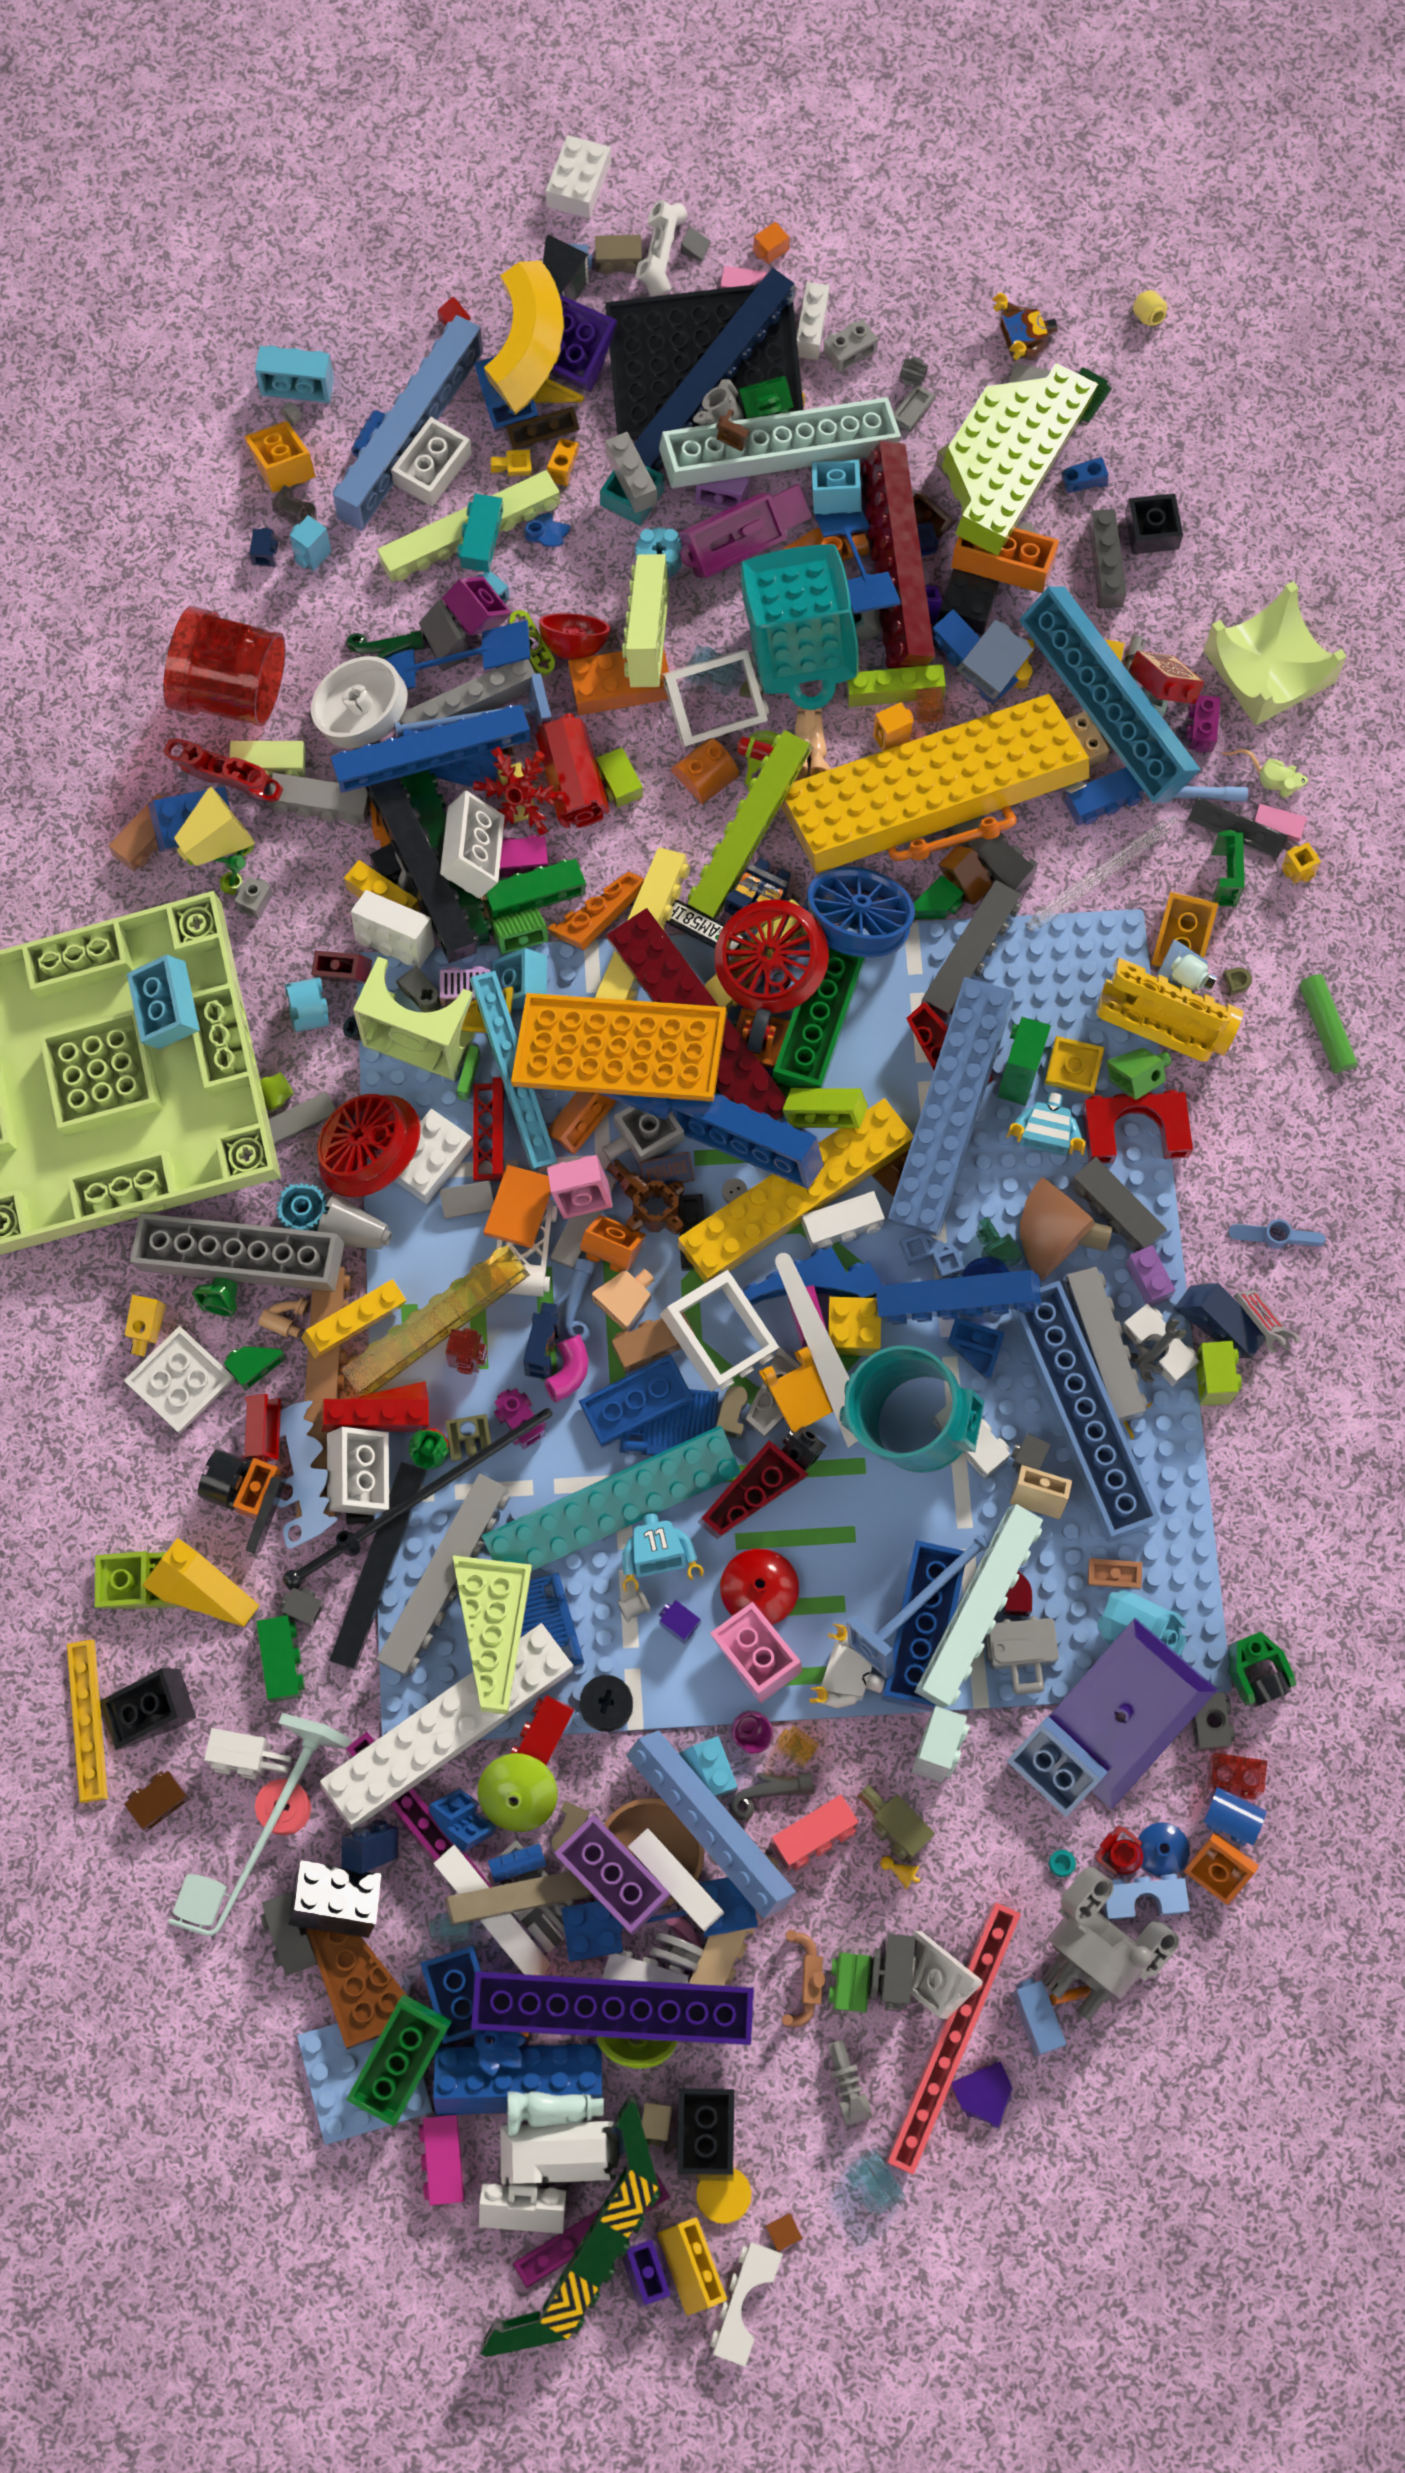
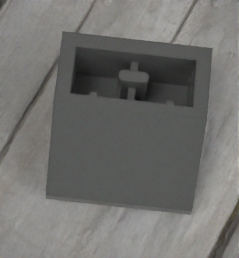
M442 599L437 601L419 622L421 633L435 659L469 650L462 627L460 625L457 626L455 615L450 609L445 607ZM468 657L440 664L439 667L443 672L467 661Z

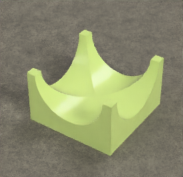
M1294 581L1285 585L1280 595L1268 607L1246 622L1226 628L1221 620L1213 623L1203 650L1255 726L1336 683L1347 658L1342 649L1332 654L1324 650L1314 640L1303 621L1298 604L1299 588Z
M378 956L353 1009L363 1046L456 1081L467 1057L469 1046L472 1045L477 1034L461 1032L468 1007L473 998V992L463 989L454 1002L438 1011L422 1013L408 1010L395 1002L396 994L388 992L385 983L388 960Z

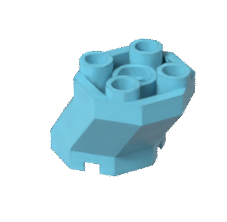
M1121 1590L1118 1593L1112 1592L1109 1594L1107 1606L1103 1615L1098 1620V1630L1102 1631V1638L1109 1645L1116 1640L1136 1617L1181 1656L1186 1643V1636L1181 1635V1628L1186 1629V1621L1179 1613L1169 1611L1132 1592Z

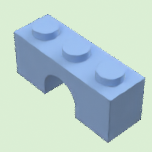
M1177 1874L1162 1875L1159 1881H1151L1150 1877L1134 1878V1883L1124 1884L1123 1879L1111 1880L1114 1886L1113 1892L1103 1905L1104 1917L1108 1921L1134 1918L1135 1900L1141 1895L1149 1896L1155 1900L1159 1916L1185 1914L1189 1912L1185 1878L1177 1879Z

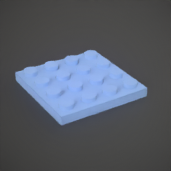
M338 2023L297 2035L324 2145L391 2126L346 2101L379 2038L347 2050ZM423 2076L398 2123L433 2113Z

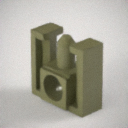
M487 1414L445 1421L452 1462L462 1461L460 1442H465L466 1453L469 1458L477 1453L475 1440L480 1439L482 1449L492 1443ZM466 1423H471L476 1428L471 1436H464L461 1433V1428Z

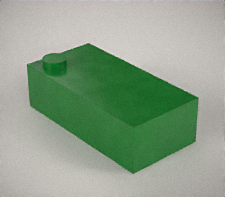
M1021 1017L1019 1025H1013L1010 1039H1014L997 1098L1026 1106L1051 1025L1026 1017Z
M403 1994L346 2101L395 2127L452 2021Z

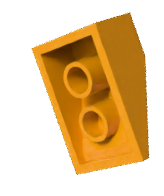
M287 420L244 436L254 461L272 493L284 491L288 487L306 483L309 479L316 477L309 451Z
M1170 891L1151 965L1161 967L1173 940L1180 942L1204 958L1219 903Z

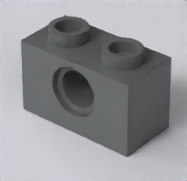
M1225 1692L1215 1693L1192 1719L1196 1752L1228 1749L1232 1746V1742L1235 1741L1233 1725L1229 1726L1228 1715H1231V1704L1229 1699H1225ZM1212 1715L1218 1719V1728H1212L1207 1724V1716Z

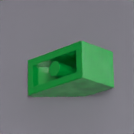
M941 875L913 903L915 908L914 920L946 919L951 913L953 915L957 914L963 906L964 893Z
M243 1346L239 1350L234 1349L231 1351L223 1363L240 1386L247 1391L286 1360L280 1349Z

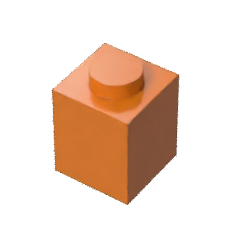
M775 221L754 236L753 252L758 259H763L769 264L789 250L790 237Z

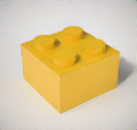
M829 1297L827 1333L838 1355L871 1356L880 1351L881 1318L878 1317L877 1298Z

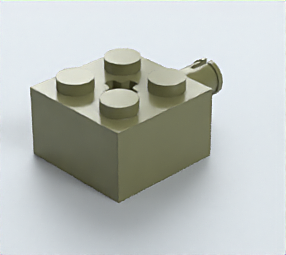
M868 1785L857 1796L874 1813L871 1821L874 1834L882 1841L886 1838L893 1845L891 1851L901 1861L905 1858L909 1862L936 1834L898 1794L889 1802H885Z

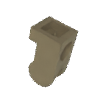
M732 1386L726 1391L716 1427L721 1425L726 1436L741 1440L744 1424H740L738 1421L741 1411L747 1405L748 1395L746 1390L740 1386Z
M564 1801L560 1812L566 1815L560 1831L554 1834L551 1841L555 1852L588 1820L589 1811Z

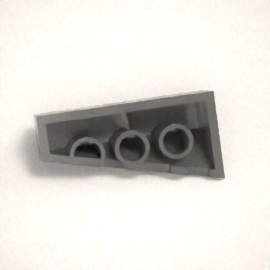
M980 816L946 828V837L980 828L984 817ZM1002 832L994 839L980 837L958 844L966 848L970 847L978 853V860L989 872L988 877L993 882L997 880L1019 893L1033 883L1038 863L1033 859L1027 861L1022 856L1024 851L1018 846L1012 848L1008 844L1007 837Z

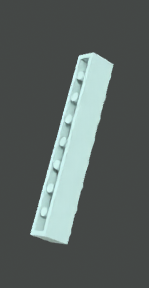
M1018 1504L1007 1508L989 1547L984 1553L914 1691L915 1693L940 1708L955 1704L961 1693L958 1689L962 1681H966L972 1672L970 1665L974 1657L977 1658L984 1648L982 1641L985 1635L990 1634L996 1624L994 1617L997 1611L1000 1612L1007 1602L1008 1598L1005 1595L1008 1589L1013 1588L1019 1578L1017 1571L1020 1565L1023 1566L1030 1556L1029 1547L1032 1542L1035 1543L1042 1532L1040 1526L1043 1519Z

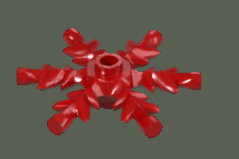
M500 747L491 750V753L498 762H493V765L503 771L500 775L507 777L508 783L503 785L498 779H496L495 783L492 779L485 777L486 783L474 781L473 790L487 791L486 797H491L496 793L497 798L503 793L506 795L508 802L501 803L504 808L497 810L505 815L503 830L508 821L512 825L514 824V814L518 816L516 807L522 805L525 808L524 816L528 815L529 827L535 824L540 836L547 833L548 830L541 821L546 820V817L537 812L540 808L532 805V799L537 798L542 804L543 800H545L548 804L554 806L553 800L565 802L567 794L566 792H553V785L542 790V785L534 789L532 783H530L531 780L539 779L535 776L536 774L544 771L543 768L539 767L545 757L544 754L536 751L532 761L529 758H525L526 769L521 767L523 776L517 777L514 774L516 766L511 768V757L508 755L504 758Z

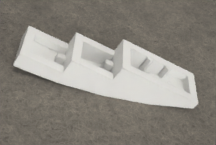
M648 1828L628 1846L633 1854L704 1932L724 1914L723 1910Z

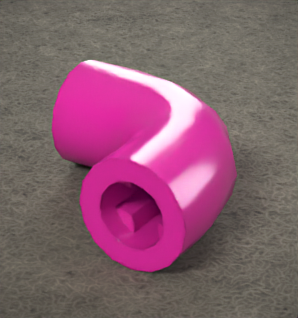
M580 1334L557 1344L563 1360L562 1369L557 1374L544 1380L547 1393L555 1403L569 1397L578 1390L587 1376L589 1359Z

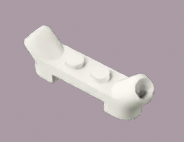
M661 199L653 205L649 213L647 224L653 227L654 230L648 257L638 262L636 278L646 285L650 297L662 296L671 290L665 270L670 258L669 253L674 240L675 226L683 224L687 219V211L681 203L669 205Z

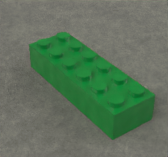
M828 947V967L821 985L808 1000L794 1008L773 1070L772 1080L775 1083L792 1088H823L865 964L864 957L843 954Z

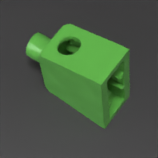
M1140 1048L1106 1061L1110 1082L1135 1100L1163 1084L1166 1080L1164 1068L1172 1064L1171 1057L1166 1051L1154 1055L1146 1048Z

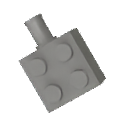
M630 1106L614 1115V1124L620 1133V1138L603 1146L602 1151L609 1161H612V1159L628 1150L633 1153L638 1163L652 1160L684 1142V1130L672 1112L664 1120Z

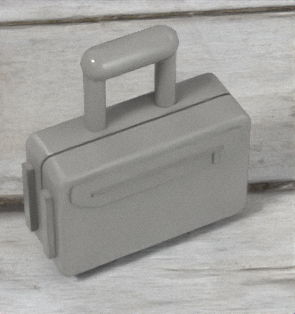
M1031 1616L1028 1620L1011 1622L1010 1619L1006 1618L1002 1623H996L990 1634H986L984 1637L987 1662H990L991 1669L1011 1668L1013 1692L1017 1695L1043 1692L1045 1687L1041 1666L1055 1664L1059 1658L1054 1620L1052 1618L1037 1619L1036 1616ZM1035 1666L1037 1682L1019 1684L1017 1668Z

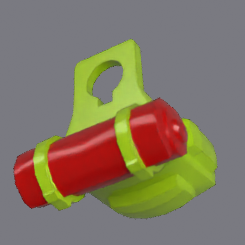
M768 730L755 731L749 738L743 736L737 744L738 754L745 756L748 762L745 785L749 786L753 779L752 774L760 769L765 756H770L774 749L772 743L778 733Z

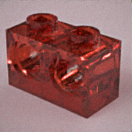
M1213 1753L1210 1755L1207 1788L1214 1789L1213 1793L1216 1787L1229 1793L1230 1791L1238 1792L1241 1798L1256 1799L1257 1795L1261 1796L1265 1792L1268 1760ZM1220 1768L1227 1770L1229 1781H1221L1217 1776V1770ZM1246 1772L1252 1773L1255 1776L1256 1784L1254 1786L1248 1785L1244 1781V1774Z

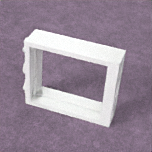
M742 649L661 674L681 745L688 746L768 721L766 715L769 714V708L766 700L762 701L760 691H763L759 676L756 677L753 668L756 667V661L753 653L749 654L748 650ZM741 660L756 716L692 735L676 679Z
M728 1270L672 1303L660 1313V1316L711 1392L717 1388H720L721 1391L735 1383L733 1378L738 1375L744 1378L755 1370L753 1366L758 1362L761 1365L766 1364L774 1358L772 1353L779 1348ZM721 1288L762 1348L723 1374L719 1373L681 1316L682 1312Z

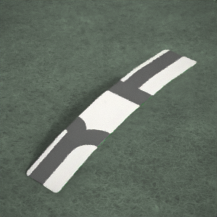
M492 1873L486 1877L492 1887L516 1882L513 1878H509L508 1880L494 1883ZM539 1908L514 1913L547 1953L564 1940L563 1936Z

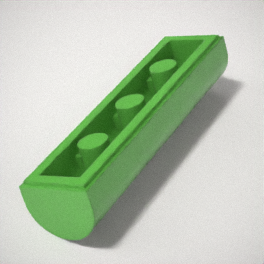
M1323 974L1313 975L1302 980L1299 987L1333 1074L1357 1068V1059Z

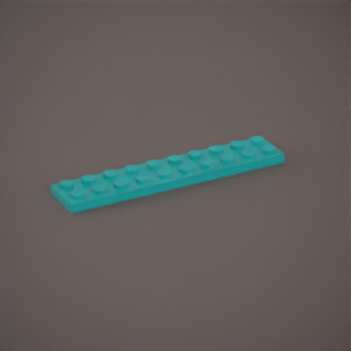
M720 1425L481 1536L492 1560L532 1565L533 1571L643 1520L646 1514H656L738 1476L741 1471L725 1432Z

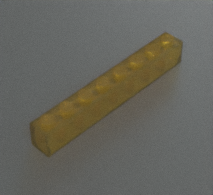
M508 1245L497 1248L492 1252L489 1259L474 1265L469 1274L453 1281L449 1289L442 1294L433 1296L429 1300V1304L422 1309L413 1311L405 1322L392 1327L385 1337L368 1345L364 1353L349 1359L341 1371L360 1396L376 1392L531 1274Z

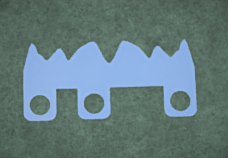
M313 1401L292 1404L282 1409L280 1415L279 1438L286 1435L294 1475L287 1478L285 1483L292 1486V1497L287 1501L282 1500L280 1497L278 1506L284 1508L299 1500L302 1512L301 1517L285 1524L283 1528L285 1543L288 1549H292L322 1534L338 1519L323 1513L329 1498L320 1497V1494L326 1485L328 1470L310 1467L323 1449L321 1443L316 1438L306 1435L312 1428L313 1423L305 1420L304 1415L306 1414V1409L312 1405ZM293 1525H298L301 1528V1537L297 1541L292 1542L288 1538L289 1529Z

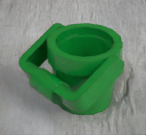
M216 1277L211 1284L198 1285L192 1292L202 1311L232 1317L237 1310L238 1284L232 1280Z

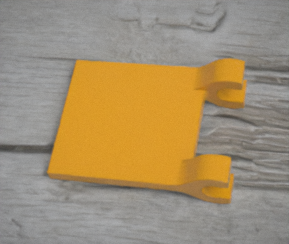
M808 1347L794 1352L801 1366L778 1379L772 1366L758 1371L775 1399L788 1427L794 1432L798 1431L802 1426L806 1427L834 1412Z

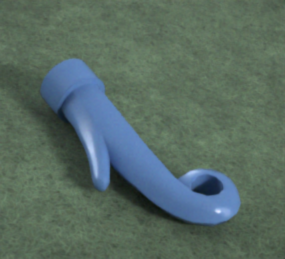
M580 1258L576 1260L573 1270L574 1274L570 1283L554 1304L560 1306L566 1301L563 1315V1330L566 1337L570 1338L577 1335L573 1332V1329L581 1327L584 1332L580 1336L583 1342H585L591 1335L590 1326L584 1321H574L590 1277L594 1275L596 1264Z

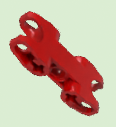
M179 738L170 739L163 750L164 754L171 761L178 763L185 773L210 783L218 782L241 790L248 796L266 802L278 801L284 790L281 784L275 779L270 778L262 767L240 758H228L216 754L187 740ZM175 745H182L183 751L181 755L177 757L171 755V750ZM268 784H273L276 786L275 792L270 796H266L264 788Z

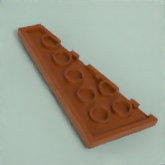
M306 1928L346 2049L349 2050L379 2038L403 1994L408 1995L362 1937Z

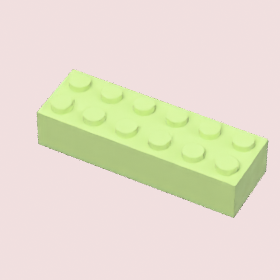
M666 554L637 555L636 565H632V579L634 580H630V595L632 596H628V610L631 611L626 612V624L629 627L624 629V639L627 643H623L622 646L623 658H627L628 661L625 662L624 667L625 677H629L630 687H660L669 600Z

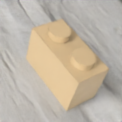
M1022 1465L1013 1485L1009 1504H1018L1024 1509L1060 1520L1069 1499L1072 1481Z

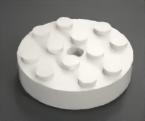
M374 656L351 659L333 669L317 687L311 703L313 722L323 736L335 746L359 748L387 736L395 726L394 723H397L401 718L407 703V688L401 676L388 661Z

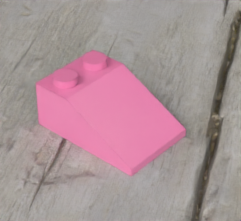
M753 1602L710 1633L739 1677L760 1704L803 1672L801 1661Z

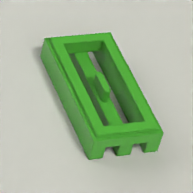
M469 1046L457 1088L458 1100H469L481 1057L479 1047Z

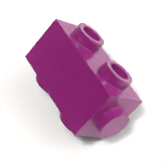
M1199 695L1196 704H1189L1188 718H1192L1191 725H1188L1186 730V740H1190L1189 749L1200 753L1213 752L1217 742L1221 697Z
M517 1388L511 1391L510 1389L504 1390L496 1397L497 1400L494 1401L496 1410L493 1412L501 1425L506 1423L510 1431L534 1416L529 1408L532 1406L530 1399L525 1392L520 1394ZM545 1422L515 1440L513 1444L515 1446L520 1444L524 1450L545 1437L543 1429L546 1427Z

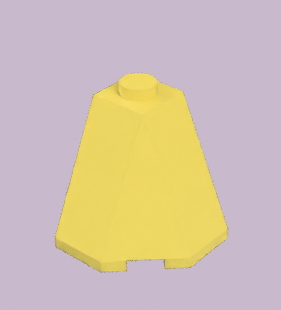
M212 786L207 789L174 837L179 845V848L176 849L185 861L189 859L195 866L255 844L245 827L235 817L228 805Z

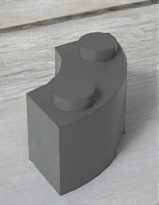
M292 1891L262 1902L264 1913L260 1915L262 1925L265 1930H270L276 1948L272 1952L276 1966H282L286 1976L317 1965L306 1928L288 1925Z

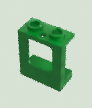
M1225 830L1218 832L1211 855L1227 856V878H1219L1212 895V901L1218 902V906L1237 907L1245 888L1243 833Z

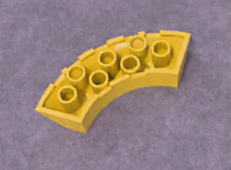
M541 260L518 262L500 275L504 291L509 296L513 306L512 325L504 346L494 359L484 367L489 383L515 415L531 402L538 394L537 391L542 384L547 382L549 373L554 363L556 364L561 349L560 344L564 331L561 299L551 274Z

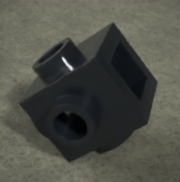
M802 1426L798 1431L794 1432L791 1430L782 1441L785 1446L781 1451L804 1471H807L815 1464L827 1445L818 1439L814 1432Z

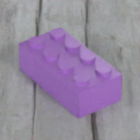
M594 1814L554 1853L632 1935L672 1897L661 1883Z

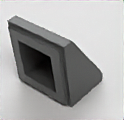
M689 227L681 244V254L703 261L711 241L695 229Z

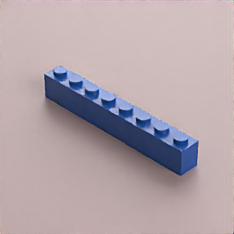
M509 705L502 710L484 712L479 716L469 719L461 718L451 724L436 725L429 730L414 731L407 736L399 738H388L384 742L374 745L366 744L352 751H340L336 755L331 756V761L340 792L344 793L490 753L491 750L498 746L500 749H505L530 742V728L522 705Z

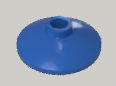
M1161 1822L1149 1825L1140 1833L1138 1839L1143 1843L1140 1846L1143 1853L1142 1867L1147 1872L1161 1877L1162 1875L1177 1874L1185 1867L1189 1859L1190 1847L1186 1836L1179 1828L1172 1824ZM1161 1844L1168 1846L1169 1851L1167 1854H1163L1160 1851L1159 1847Z

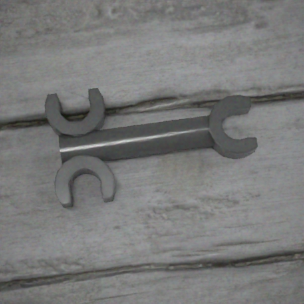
M1171 1319L1166 1323V1333L1150 1351L1146 1345L1137 1344L1139 1356L1137 1353H1130V1361L1138 1363L1137 1367L1141 1370L1143 1381L1154 1382L1151 1371L1154 1374H1161L1162 1368L1160 1365L1152 1363L1174 1339H1182L1186 1335V1330L1178 1329L1176 1331V1326L1180 1323L1179 1320Z

